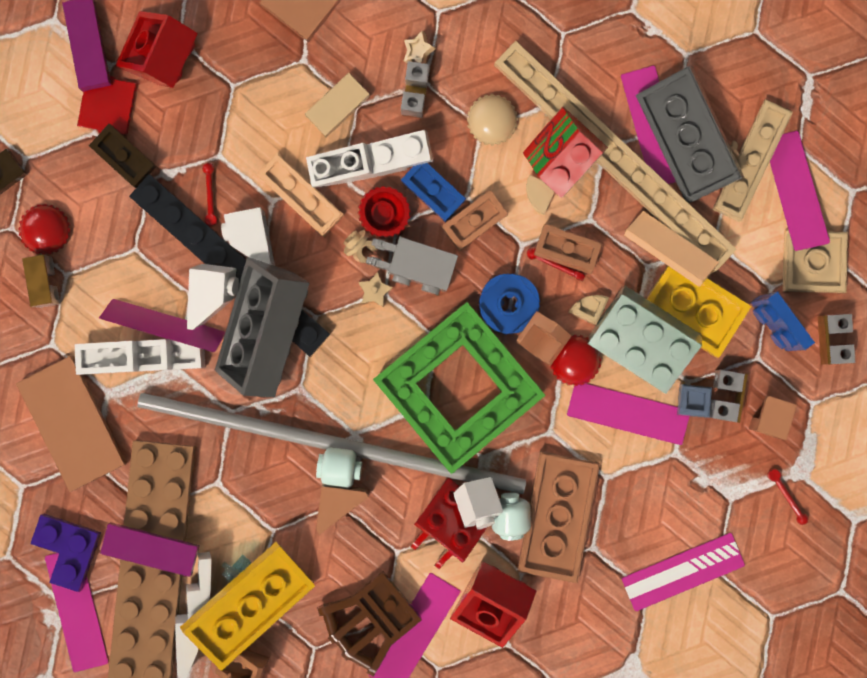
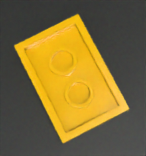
M668 265L646 298L702 335L701 349L716 358H720L752 307L708 278L699 287Z

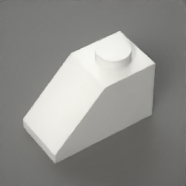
M259 207L224 214L225 223L221 224L224 240L229 241L231 246L249 258L275 266L265 211Z
M200 264L189 268L187 329L193 330L205 324L235 298L239 287L236 268Z

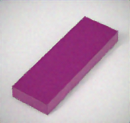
M70 0L62 2L78 88L81 91L110 86L111 81L95 0Z
M110 522L107 525L100 554L191 577L200 545Z

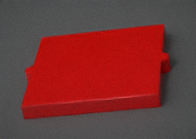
M110 76V86L83 91L77 126L97 130L101 133L108 124H111L122 135L127 136L137 84L116 80L113 76Z

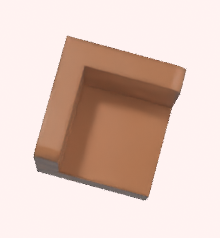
M536 311L516 342L532 355L551 365L571 335L559 324Z
M767 396L764 400L759 419L752 418L749 429L771 437L787 440L797 405Z

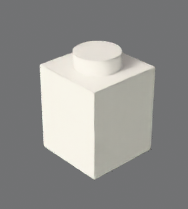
M492 477L463 483L453 493L465 528L475 525L477 529L487 528L495 524L494 519L503 513Z

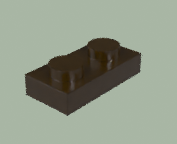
M108 124L89 145L134 188H137L147 175L157 167L111 124Z

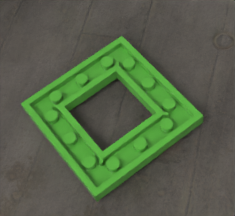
M468 302L463 304L373 379L451 474L546 396ZM464 346L500 389L501 393L455 431L418 387L417 383L460 347Z

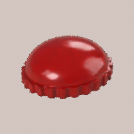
M382 186L380 188L376 187L374 190L371 189L368 193L364 194V198L360 200V205H358L359 211L357 214L359 215V221L362 223L361 226L365 227L367 232L377 237L387 238L388 236L393 237L394 234L397 235L405 229L408 219H410L409 213L411 210L409 209L406 197H403L401 192L399 193L397 189H392L391 187L386 188Z
M38 204L36 207L33 206L30 210L26 211V214L22 216V220L19 222L20 227L18 230H20L21 242L25 244L26 248H29L31 252L36 254L51 255L53 252L57 253L59 249L64 248V244H67V239L70 238L69 233L71 229L69 228L70 222H68V217L65 216L63 211H60L58 207L55 208L53 205Z
M576 334L571 336L551 364L552 374L562 384L566 383L568 386L573 385L574 387L582 386L584 383H589L590 379H594L595 374L599 372L601 353L588 344V337L585 338L583 335L577 336Z

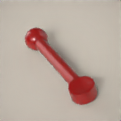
M205 163L202 168L206 174L208 215L205 217V223L209 226H215L218 218L214 215L212 173L214 172V166L211 163Z
M535 248L527 250L526 254L529 259H538L571 275L577 280H584L585 275L578 271L535 256Z
M771 469L767 474L768 479L777 484L797 515L796 520L798 524H807L808 516L801 512L780 480L781 473L776 469Z

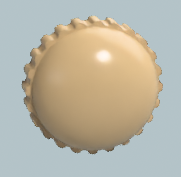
M494 94L490 96L484 95L483 98L479 97L478 101H474V105L470 106V111L467 114L468 128H470V133L474 135V138L478 139L480 143L484 142L485 145L491 144L492 146L506 142L508 138L510 139L511 134L515 132L514 129L517 127L516 122L518 121L516 117L517 112L514 110L515 107L511 105V101H507L505 97L495 96Z

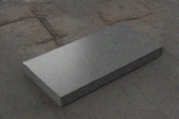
M693 66L682 69L636 95L686 202H694L744 178Z

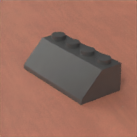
M253 258L246 259L215 371L243 396L275 397L282 380L286 359L290 354V346L295 329L299 324L302 306L308 294L309 282L294 272Z

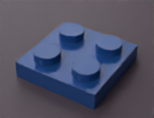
M778 292L760 295L750 302L755 308L753 310L754 316L761 324H766L773 333L771 338L780 349H785L786 351L806 350L815 343Z

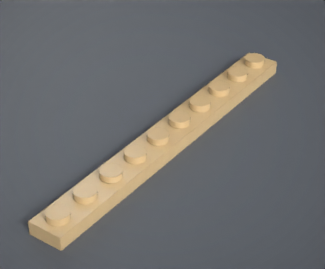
M517 41L495 62L494 66L550 119L564 106L600 139L608 149L596 162L659 222L717 260L719 263L713 272H716L737 250Z

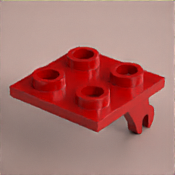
M450 478L446 479L414 523L422 531L410 545L412 549L416 550L430 535L447 548L440 555V559L434 564L438 569L452 555L463 563L487 529H477L476 525L464 527L453 494L460 486Z

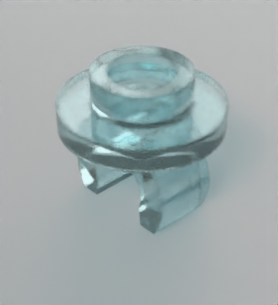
M244 555L232 567L224 562L221 567L225 571L221 575L230 583L252 562Z

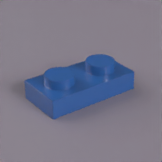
M428 163L413 166L401 179V182L444 222L466 201V198Z

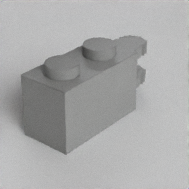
M399 237L397 245L373 239L372 246L382 251L392 252L394 255L391 263L376 257H367L366 264L388 271V274L393 275L392 281L410 286L412 281L421 284L422 291L434 295H439L440 291H447L458 255Z

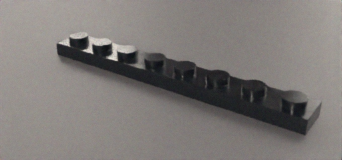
M148 174L129 197L204 264L236 268V277L239 279L240 284L246 259L152 175ZM302 309L292 342L309 357H312L331 334Z

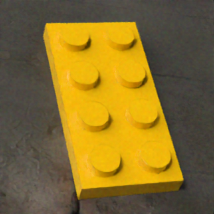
M275 542L182 624L180 629L222 671L311 591L315 584L283 548Z

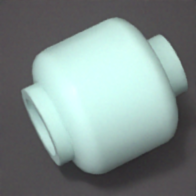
M330 447L326 449L324 454H319L316 478H321L324 486L349 489L352 487L354 479L360 480L362 462L357 461L356 453L353 450Z
M504 493L499 499L503 513L494 519L495 524L492 525V530L500 535V538L503 540L514 541L522 539L524 534L529 532L531 528L530 503L525 499L519 498L518 493Z

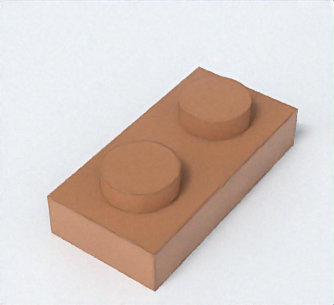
M489 190L441 227L456 248L461 251L507 217L508 213L492 191Z
M544 224L534 255L592 274L602 243Z

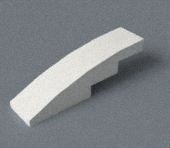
M170 339L75 344L76 375L205 368V350Z
M210 552L197 554L198 583L186 584L187 614L175 617L177 678L188 677L198 652V647L182 633L180 626L209 601L211 591Z

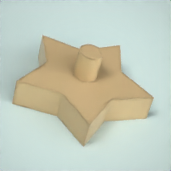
M421 31L415 39L404 40L407 47L404 62L416 61L426 64L427 56L436 48L428 44L425 32Z
M378 272L370 281L358 282L364 291L362 304L374 301L383 307L384 295L393 288L381 282Z

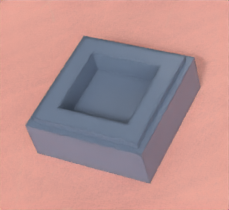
M680 384L677 415L710 418L712 387Z

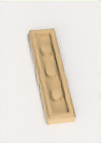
M766 99L763 101L739 152L738 164L744 178L723 187L712 210L738 222L742 221L793 111Z

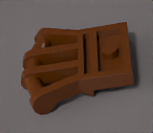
M384 571L362 589L358 590L353 596L317 607L319 616L324 618L329 641L332 644H337L342 650V657L346 661L350 660L365 668L367 674L373 677L391 645L422 621L419 613ZM358 605L361 610L339 627L334 612ZM368 617L374 627L352 644L345 634ZM380 633L385 638L374 659L360 652L362 648Z

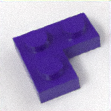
M41 514L30 544L59 553L49 583L76 592L82 591L101 532L47 514Z

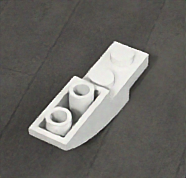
M421 130L370 144L360 143L306 157L311 185L315 188L408 170V167L432 162L433 157L428 132Z

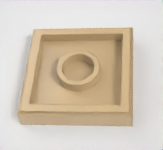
M789 230L784 231L783 291L846 293L848 232H827L830 240L829 244L795 251Z

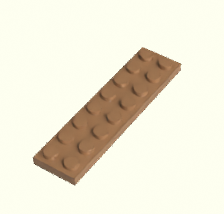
M140 440L133 441L124 526L186 542L196 446ZM120 559L108 678H172L176 642L175 617L179 613L182 575Z

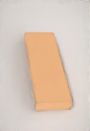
M278 152L257 173L269 187L323 237L344 216L340 210L316 188H313L311 183Z
M645 211L635 219L624 234V236L699 287L716 269L719 263Z

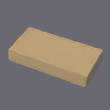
M348 73L312 106L305 115L327 138L370 95Z

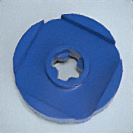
M515 274L498 275L492 278L482 290L479 299L481 317L494 331L503 334L522 332L536 311H539V293L534 284L524 276ZM507 296L509 299L515 297L517 299V302L514 304L516 307L514 312L509 309L506 311L502 309L501 306L504 304L503 297Z

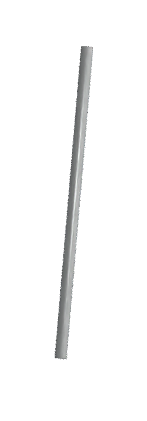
M141 393L138 399L137 406L143 409L325 450L330 447L353 450L356 456L466 482L492 477L494 486L497 489L523 494L525 490L526 479L464 465L451 474L440 460L146 393Z

